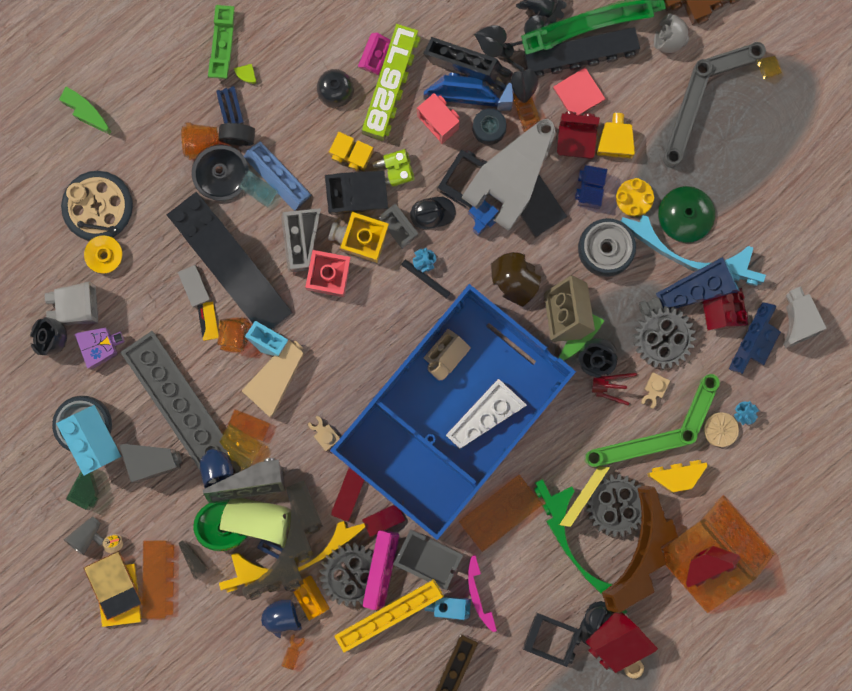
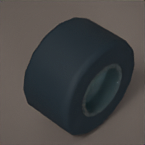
M487 108L481 110L473 120L472 131L474 137L485 145L498 143L506 133V119L496 109Z

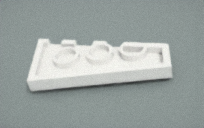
M498 379L446 434V437L460 449L527 405Z

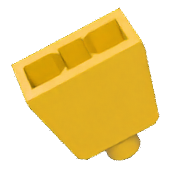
M613 113L612 123L605 122L596 155L632 159L635 153L632 125L624 124L623 113Z

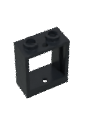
M461 149L437 187V191L465 209L470 210L472 205L462 199L463 194L448 186L447 182L462 158L480 169L487 161H480L475 158L476 155L471 151H463Z
M536 612L522 649L567 667L568 664L573 663L576 654L573 650L575 645L579 646L583 635L580 634L581 630ZM543 620L573 632L563 659L533 648Z

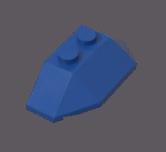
M458 73L444 75L424 91V100L428 99L433 93L437 96H442L446 102L497 107L500 100L485 81L471 76L462 77Z

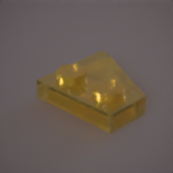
M231 424L226 428L219 441L223 448L228 451L232 461L235 460L241 468L240 471L251 466L262 446V443Z

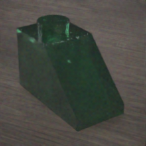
M80 471L66 500L85 510H90L96 506L99 500L97 497L99 492L93 472L83 476Z

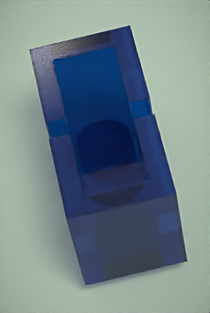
M585 165L584 169L579 171L578 181H581L580 189L577 188L575 193V200H578L577 206L600 209L608 169Z

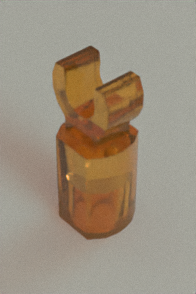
M295 634L290 637L291 647L287 648L281 664L282 667L294 670L300 654L298 649L305 642V638H302L300 643H295Z

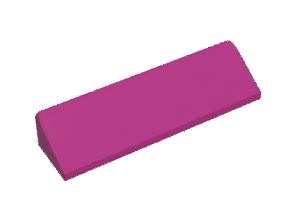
M378 531L363 601V607L379 610L385 607L399 533Z

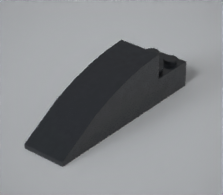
M197 191L166 214L252 323L257 321L272 330L293 313Z

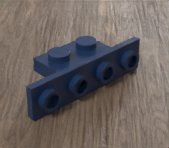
M762 302L744 339L740 343L735 357L732 359L729 370L743 374L750 359L760 365H765L781 331L769 324L777 307L776 305Z

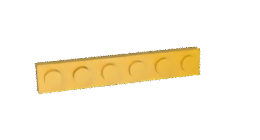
M432 579L340 631L334 637L345 653L441 599L444 595L436 581Z

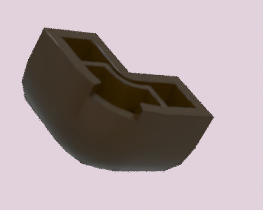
M516 252L503 254L491 263L493 285H498L499 289L504 293L502 297L522 307L534 298L539 290L541 276L535 274L534 265L526 262L525 254Z

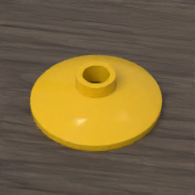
M97 236L86 245L84 259L87 266L94 272L101 274L110 273L120 265L122 249L114 238ZM104 252L108 254L106 259L101 257Z

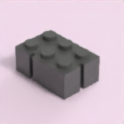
M410 529L393 565L428 582L434 579L440 588L447 590L454 575L450 571L451 569L456 571L463 554L432 539H429L427 542L425 541L426 536Z

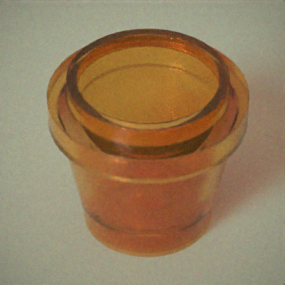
M185 122V125L181 126L182 150L184 157H187L188 161L194 160L205 148L219 144L217 127L196 125L191 122Z

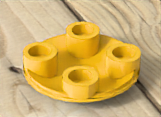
M634 178L621 184L617 190L616 202L619 209L626 215L641 216L651 209L654 202V193L647 182Z

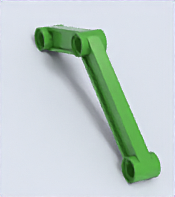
M708 374L700 380L680 429L592 449L585 454V463L590 467H597L694 443L719 387V378L714 374ZM707 378L713 380V388H708L705 385ZM685 431H689L691 433L692 438L690 441H685L683 439V433ZM591 453H595L599 457L596 464L589 461Z

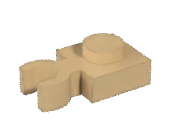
M652 373L644 388L649 393L642 398L641 404H644L646 399H650L652 401L650 408L653 409L656 406V396L659 398L663 397L670 380Z
M317 416L318 426L314 427L310 422L308 426L310 429L318 432L314 437L323 449L327 451L340 438L329 424L323 427L322 419Z

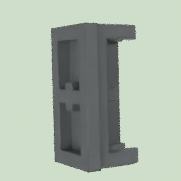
M396 204L380 215L379 220L389 224L387 230L401 249L418 237V232Z

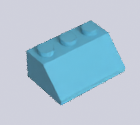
M95 405L56 423L83 476L122 457Z

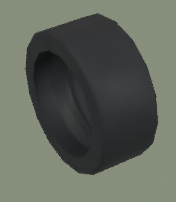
M224 123L219 126L218 140L220 142L235 146H251L254 144L255 128L237 123Z

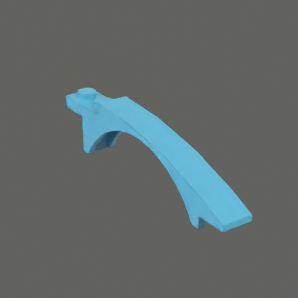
M643 215L640 222L624 217L620 220L630 228L637 239L659 254L696 272L711 264L690 261L670 251L656 236L647 216ZM747 246L742 252L726 259L734 280L739 281V279H743L752 286H758V284L761 285L764 282L765 274L748 270L753 247Z

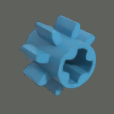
M424 248L414 252L416 257L413 258V265L417 270L425 272L435 268L433 264L436 262V255L433 251Z
M744 401L736 406L735 411L737 413L734 417L742 425H750L758 418L756 413L759 409L751 401Z

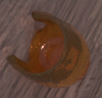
M233 317L219 320L217 344L221 346L220 350L228 352L244 351L248 343L245 336L251 328L247 318Z

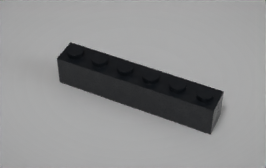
M632 27L559 43L550 49H543L530 54H525L524 51L523 57L526 69L533 70L537 78H541L546 73L559 74L569 68L572 71L580 69L583 65H588L589 67L596 66L601 61L607 60L610 63L617 61L620 57H625L626 59L633 58L639 53L640 45L636 28Z

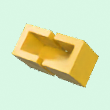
M338 131L329 150V155L332 156L331 159L340 164L346 162L349 164V168L359 172V169L364 171L372 156L373 147L357 140L350 157H348L355 143L354 138Z

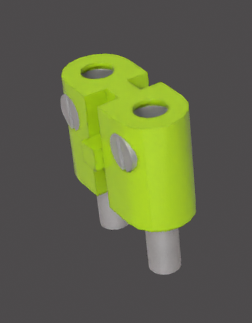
M406 149L386 154L384 159L372 163L374 169L386 166L388 170V178H385L386 185L391 184L394 187L414 181V174Z

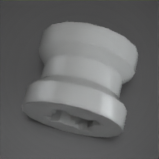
M334 222L328 240H336L339 244H342L347 226L342 227Z

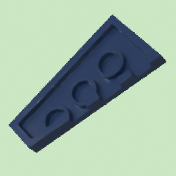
M722 257L657 292L656 296L659 298L663 309L667 306L671 310L672 307L677 309L739 292V288L726 260Z

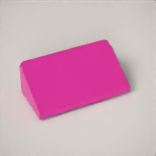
M377 32L371 33L358 67L379 75L391 40Z

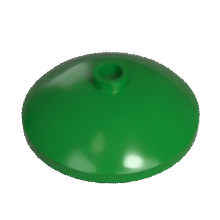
M230 500L208 503L195 517L193 524L195 537L207 549L213 551L231 550L242 544L248 537L247 535L229 531L222 533L224 530H220L222 514Z

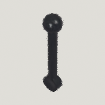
M83 221L77 222L79 228L100 229L109 231L111 234H115L117 231L115 226L104 227L87 224Z

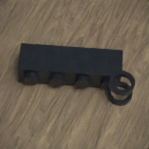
M431 37L423 53L430 63L486 81L490 86L500 91H504L507 86L501 81L496 80L498 74L508 78H512L513 72L502 66L497 58Z

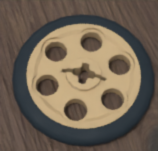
M105 171L86 172L72 180L69 185L79 183L84 188H88L89 195L82 202L74 203L67 197L66 188L62 196L61 211L64 222L70 231L88 241L97 236L113 238L122 232L127 226L133 210L132 196L126 184L116 175ZM101 183L107 184L108 187L104 193H100L97 190L98 185ZM115 196L121 200L118 206H112L110 203L111 199ZM95 199L99 204H102L98 210L99 214L95 208H92L95 205ZM76 206H82L84 209L80 216L74 215L73 210ZM112 214L115 216L114 223L106 224L105 217ZM94 219L97 225L104 227L115 226L117 231L115 234H111L109 231L100 229L79 228L77 222L83 221L87 223L88 220Z

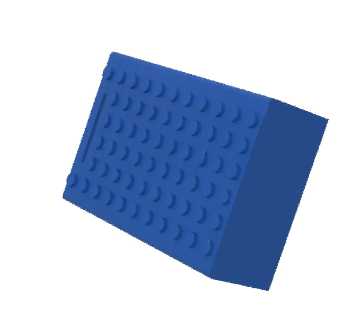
M468 284L330 451L432 537L438 540L576 371L561 358L558 359L546 349L545 345L472 285ZM488 323L536 361L535 364L532 365L487 328ZM449 329L465 341L471 349L453 371L448 373L445 379L437 380L428 371L429 363L424 357L446 330ZM498 379L527 405L460 449L446 437V434Z

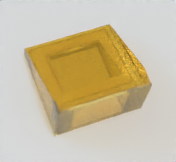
M776 56L762 58L757 62L764 80L782 74Z

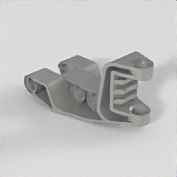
M549 119L540 120L484 164L464 192L462 199L478 209L487 195H492L503 203L501 210L493 220L509 231L530 201L541 165L548 156L555 136L553 122ZM544 126L551 127V131L549 133L541 132Z

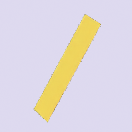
M598 466L560 525L572 526L610 467Z

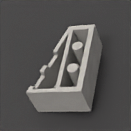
M321 208L282 213L281 220L288 272L308 270Z

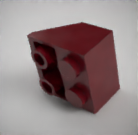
M739 288V292L703 301L707 331L748 326V314L745 308V296L742 288Z

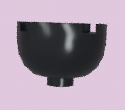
M330 69L319 77L317 94L320 101L331 108L345 106L353 97L354 84L346 72L339 69Z
M44 317L43 319H38L30 333V337H33V343H31L33 351L43 356H52L61 352L67 342L65 326L53 318Z
M594 338L587 341L581 348L578 360L583 372L589 376L601 377V375L605 374L610 375L615 370L618 358L617 351L612 343L606 339Z

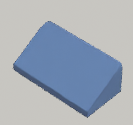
M508 83L498 101V111H510L512 109L513 89L511 83Z

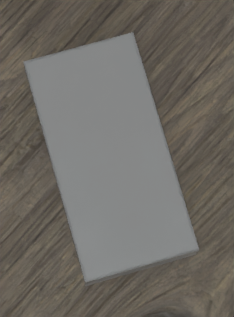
M196 265L178 272L193 308L210 301Z

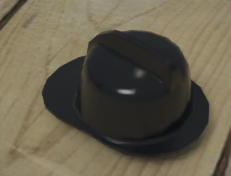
M432 197L420 200L412 206L410 211L412 223L420 229L445 226L455 216L453 202L445 197Z
M594 602L586 610L579 628L581 630L580 634L583 635L581 640L586 645H588L586 641L615 613L607 610L605 602Z

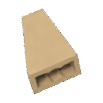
M288 340L279 356H273L242 390L271 418L274 416L304 356L302 352L303 347L296 341L292 343Z

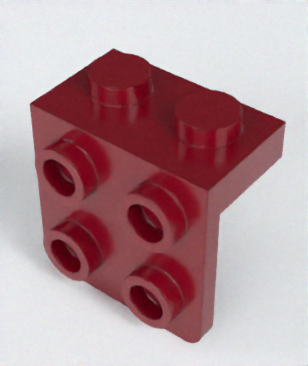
M572 111L562 113L559 123L557 154L559 156L592 159L595 155L597 128L600 117H595V114L585 113L584 115H576L577 113Z

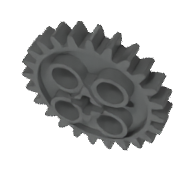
M667 306L664 307L663 311L660 307H657L656 313L650 309V316L643 314L645 320H638L641 326L634 327L638 331V334L633 335L634 338L638 339L633 342L635 346H639L636 352L642 353L640 358L642 360L647 358L646 363L650 364L652 362L655 368L658 364H660L662 369H664L665 364L672 368V362L679 365L678 359L681 358L685 361L684 354H691L688 348H694V345L690 343V341L696 340L695 337L691 336V334L696 332L690 328L693 323L691 321L687 322L689 317L687 315L683 316L681 310L676 313L674 307H672L670 312ZM669 320L668 327L662 328V322ZM650 333H655L654 339L647 341V336ZM664 334H665L666 337H667V339H666L665 341H664L663 338H662V335H664ZM681 334V339L678 342H674L675 335ZM662 347H667V352L663 355H660V349Z
M612 474L609 476V480L603 477V483H599L590 497L591 501L586 503L590 505V508L585 511L592 513L588 519L595 520L592 526L600 525L598 528L599 532L606 529L605 535L612 531L613 537H616L617 532L623 537L625 530L628 534H632L631 528L638 530L636 523L641 524V502L637 489L641 487V484L634 486L635 479L628 482V476L621 480V474H618L616 479H614ZM613 488L616 490L617 502L621 503V507L618 508L621 517L620 523L617 519V509L612 508V504H615ZM622 489L629 491V497L626 500L620 497ZM603 492L610 494V501L608 503H604L600 499ZM625 508H630L633 511L630 519L625 518L623 515ZM607 511H611L614 515V519L611 522H607L604 519V514Z
M346 543L345 549L339 545V551L336 552L332 549L333 556L326 555L329 561L322 562L325 569L319 570L324 575L319 577V580L324 582L321 587L326 589L324 593L327 596L330 595L331 601L336 600L338 605L343 602L347 607L349 602H351L353 606H356V601L363 604L373 554L371 555L372 551L370 549L365 551L363 545L358 549L356 543L353 544L352 548ZM352 558H357L354 565H349ZM341 562H344L352 572L353 576L360 583V588L349 577L348 573L341 566ZM341 570L340 576L334 577V572ZM367 572V578L360 580L361 575ZM347 585H352V589L348 592H345V587Z

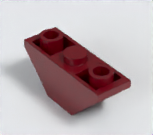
M710 546L698 552L690 561L686 586L688 588L693 585L698 587L709 578L711 580L716 579L724 571L727 573L737 568L736 564L741 557L738 554L716 546Z

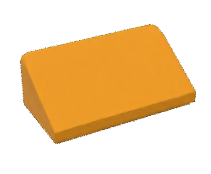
M311 575L291 586L309 621L329 610L328 604Z

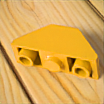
M701 460L690 461V466L684 467L682 463L670 465L671 469L663 470V466L651 468L652 472L647 473V475L670 493L692 489L707 468V462L701 463Z

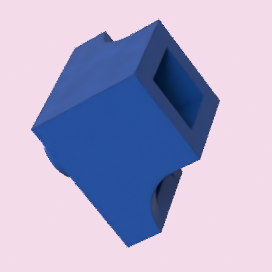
M485 200L478 209L473 206L468 211V214L475 221L473 232L477 236L487 226L491 228L496 223L493 219L499 212Z

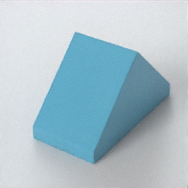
M257 321L253 323L245 336L261 353L279 356L288 342V339Z

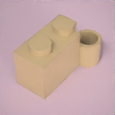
M447 329L424 357L429 363L428 371L437 380L445 379L471 347L457 334Z

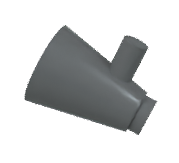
M92 516L63 540L84 556L92 540L100 546L103 544L104 538L97 533L101 523Z

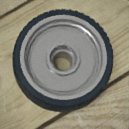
M611 218L600 219L591 223L583 231L578 243V254L582 264L591 273L602 277H610L622 273L630 266L636 253V241L630 228L621 221ZM608 244L611 247V252H603L602 245Z
M75 396L64 401L58 407L53 417L52 429L56 440L63 448L70 451L56 423L93 405L96 406L111 434L112 418L109 410L101 401L90 396Z

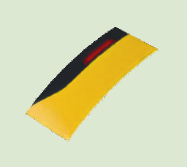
M213 301L198 305L203 341L219 338Z

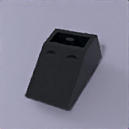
M385 171L325 175L329 214L339 215L389 209Z

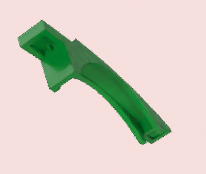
M621 0L521 35L525 54L550 49L562 41L591 30L617 23L654 17V12L664 10L666 7L664 0Z
M543 479L535 482L536 487L533 489L538 498L542 497L545 503L542 507L547 516L551 515L552 517L545 522L555 539L581 575L602 595V592L613 584L598 580L578 564L569 549L565 535V526L560 525L565 517L569 501L575 492L573 487L570 486L551 496Z

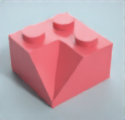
M433 93L417 107V117L443 144L459 130L460 121L458 119L460 117L453 109L450 111L447 108V102L442 96H437Z
M313 250L305 286L306 290L344 297L351 257Z

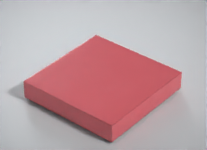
M586 68L581 69L553 86L554 91L566 110L576 112V115L583 114L605 100V97Z

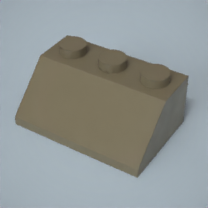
M571 275L544 293L551 341L578 340L595 331L587 282Z

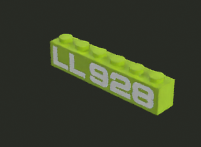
M396 24L364 121L363 135L384 141L385 136L389 137L392 128L389 124L391 118L395 119L398 109L395 105L397 100L401 101L403 95L401 87L403 83L406 84L409 72L406 71L408 65L412 66L415 55L412 53L414 48L419 46L421 37H418V30Z

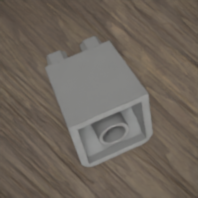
M91 282L54 289V292L45 293L46 304H55V311H46V317L56 319L63 325L99 324L96 286Z
M801 286L791 290L786 295L789 305L786 307L789 327L783 344L785 349L817 336L826 329L810 294L805 295Z

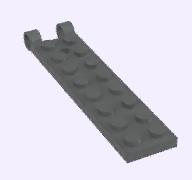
M153 331L120 352L199 470L202 456L211 448L226 453L237 473L247 469ZM218 477L212 479L209 483H215L219 480Z

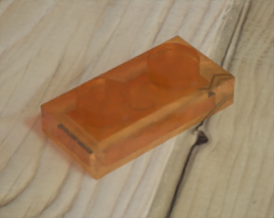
M234 409L227 427L264 441L270 423Z

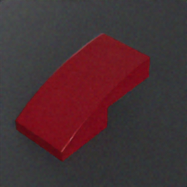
M392 505L362 519L369 536L372 537L378 534V531H384L405 521L401 510Z

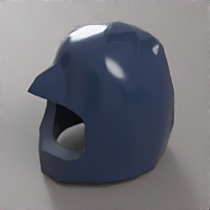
M210 449L202 456L200 472L205 489L234 475L231 461L226 453ZM219 477V480L215 483H209L212 479Z
M292 600L273 602L262 613V626H265L269 632L280 639L282 631L302 630V625L298 621Z

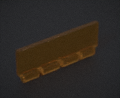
M143 541L142 619H166V615H173V601H166V597H174V581H166V578H174V562H167V558H174V544H167V541Z

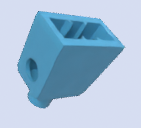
M443 596L441 599L426 606L425 611L434 612V617L469 619L471 599ZM444 604H447L448 610H444Z

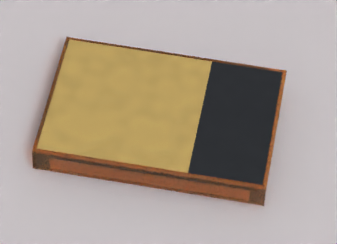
M120 551L83 567L107 621L144 604Z

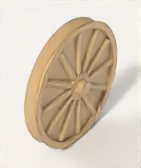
M720 412L711 415L704 425L706 439L717 447L731 445L739 434L737 421L727 413Z

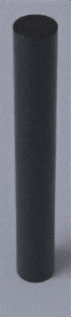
M405 259L401 265L444 298L447 299L451 293L421 270H417L408 260Z

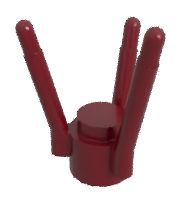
M637 373L593 378L592 393H597L596 397H604L628 406L629 402L604 393L608 392V388L627 389V386L608 384L609 381L605 380L636 377Z

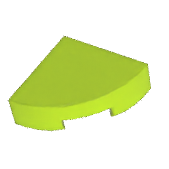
M252 64L233 68L237 77L249 84L257 83Z

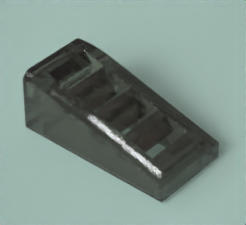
M186 540L179 542V547L195 580L199 579L209 568Z

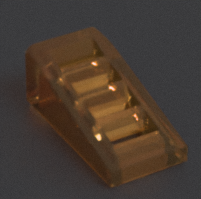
M513 93V103L523 132H526L540 121V117L532 97L526 103H518L517 100L519 99ZM529 104H530L529 107L520 109V107H523V106H526V105H529ZM533 112L532 114L523 117V114Z

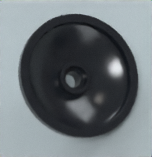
M217 144L205 148L197 155L192 165L191 175L196 189L203 196L212 200L223 201L237 196L244 189L249 178V167L240 151L229 145ZM218 166L222 167L220 172L216 171Z

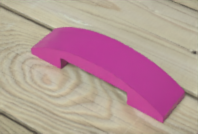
M476 555L471 556L468 568L470 596L481 620L492 632H496L492 612L483 613L473 577L481 573Z

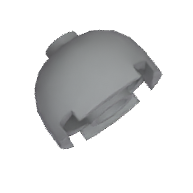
M666 15L659 24L662 26L660 33L658 31L655 33L654 47L661 52L675 53L687 45L689 41L688 27L683 19L678 16Z

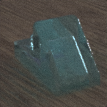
M251 171L247 172L238 186L244 194L253 197L265 207L270 205L278 192Z

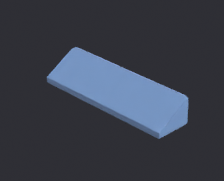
M261 141L247 150L244 155L246 161L294 211L312 196Z

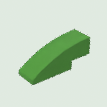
M65 87L59 100L62 104L74 109L72 115L77 120L110 135L111 130L98 111L77 92Z
M593 315L595 331L582 339L568 340L558 359L561 358L563 361H566L578 353L584 344L590 341L598 332L604 320Z

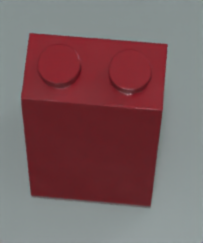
M615 612L586 641L590 646L588 651L596 659L598 657L601 658L599 663L606 670L611 668L615 673L658 650L641 629L623 612Z

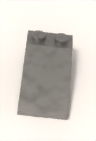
M264 459V462H259L204 489L203 494L208 503L285 492L282 467L279 459Z

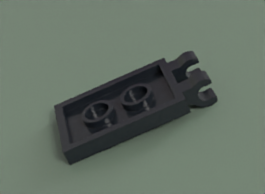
M538 174L530 201L520 215L535 238L567 218V215Z

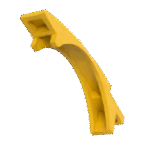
M344 521L339 522L331 541L323 552L307 564L293 569H267L250 562L240 553L232 554L237 578L220 582V589H226V592H231L238 589L237 585L245 584V587L257 584V579L261 587L296 574L326 558V555L332 553V549L337 550L339 545L343 546L365 528V524L346 528Z

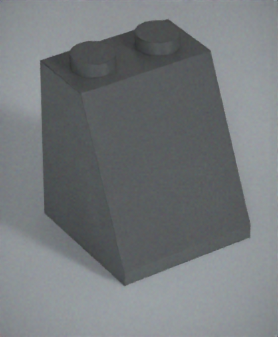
M129 444L119 445L132 483H139L181 469L182 458L176 450Z

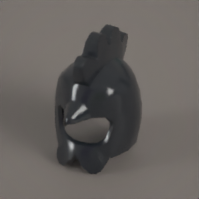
M523 0L517 3L516 7L522 10L530 9L534 11L535 15L547 17L550 24L556 22V18L562 19L564 17L561 9H565L567 3L563 0Z

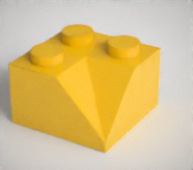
M352 212L340 247L341 252L378 263L389 224Z

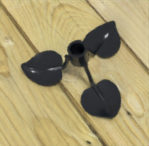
M540 15L530 17L525 23L524 33L526 34L550 25L549 19ZM491 25L480 29L474 36L478 40L484 54L494 58H504L505 62H509L520 70L513 73L511 84L517 98L522 103H526L538 87L537 75L533 70H524L522 66L509 59L514 53L513 47L523 44L522 41L504 43L507 39V34L498 25Z

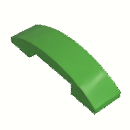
M215 5L214 34L208 78H228L234 31V6Z

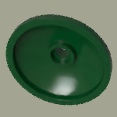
M691 186L678 187L667 193L662 199L658 209V220L662 230L671 239L682 243H692L704 238L712 229L715 221V208L709 196L702 190ZM690 209L692 215H687L685 210Z

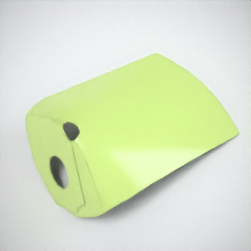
M245 498L232 499L223 511L220 530L271 541L286 549L291 538L293 511L285 506ZM287 527H289L288 538L286 537Z

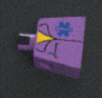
M107 328L75 334L86 366L90 370L116 356L117 350L115 346L125 342L121 332L111 335Z

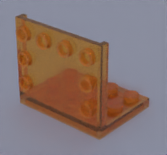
M724 495L713 504L701 520L662 548L668 569L707 613L756 580L775 554ZM710 546H716L738 554L741 557L736 564L737 568L729 573L724 571L716 579L711 580L709 578L698 587L696 585L689 588L686 586L690 561L698 552Z

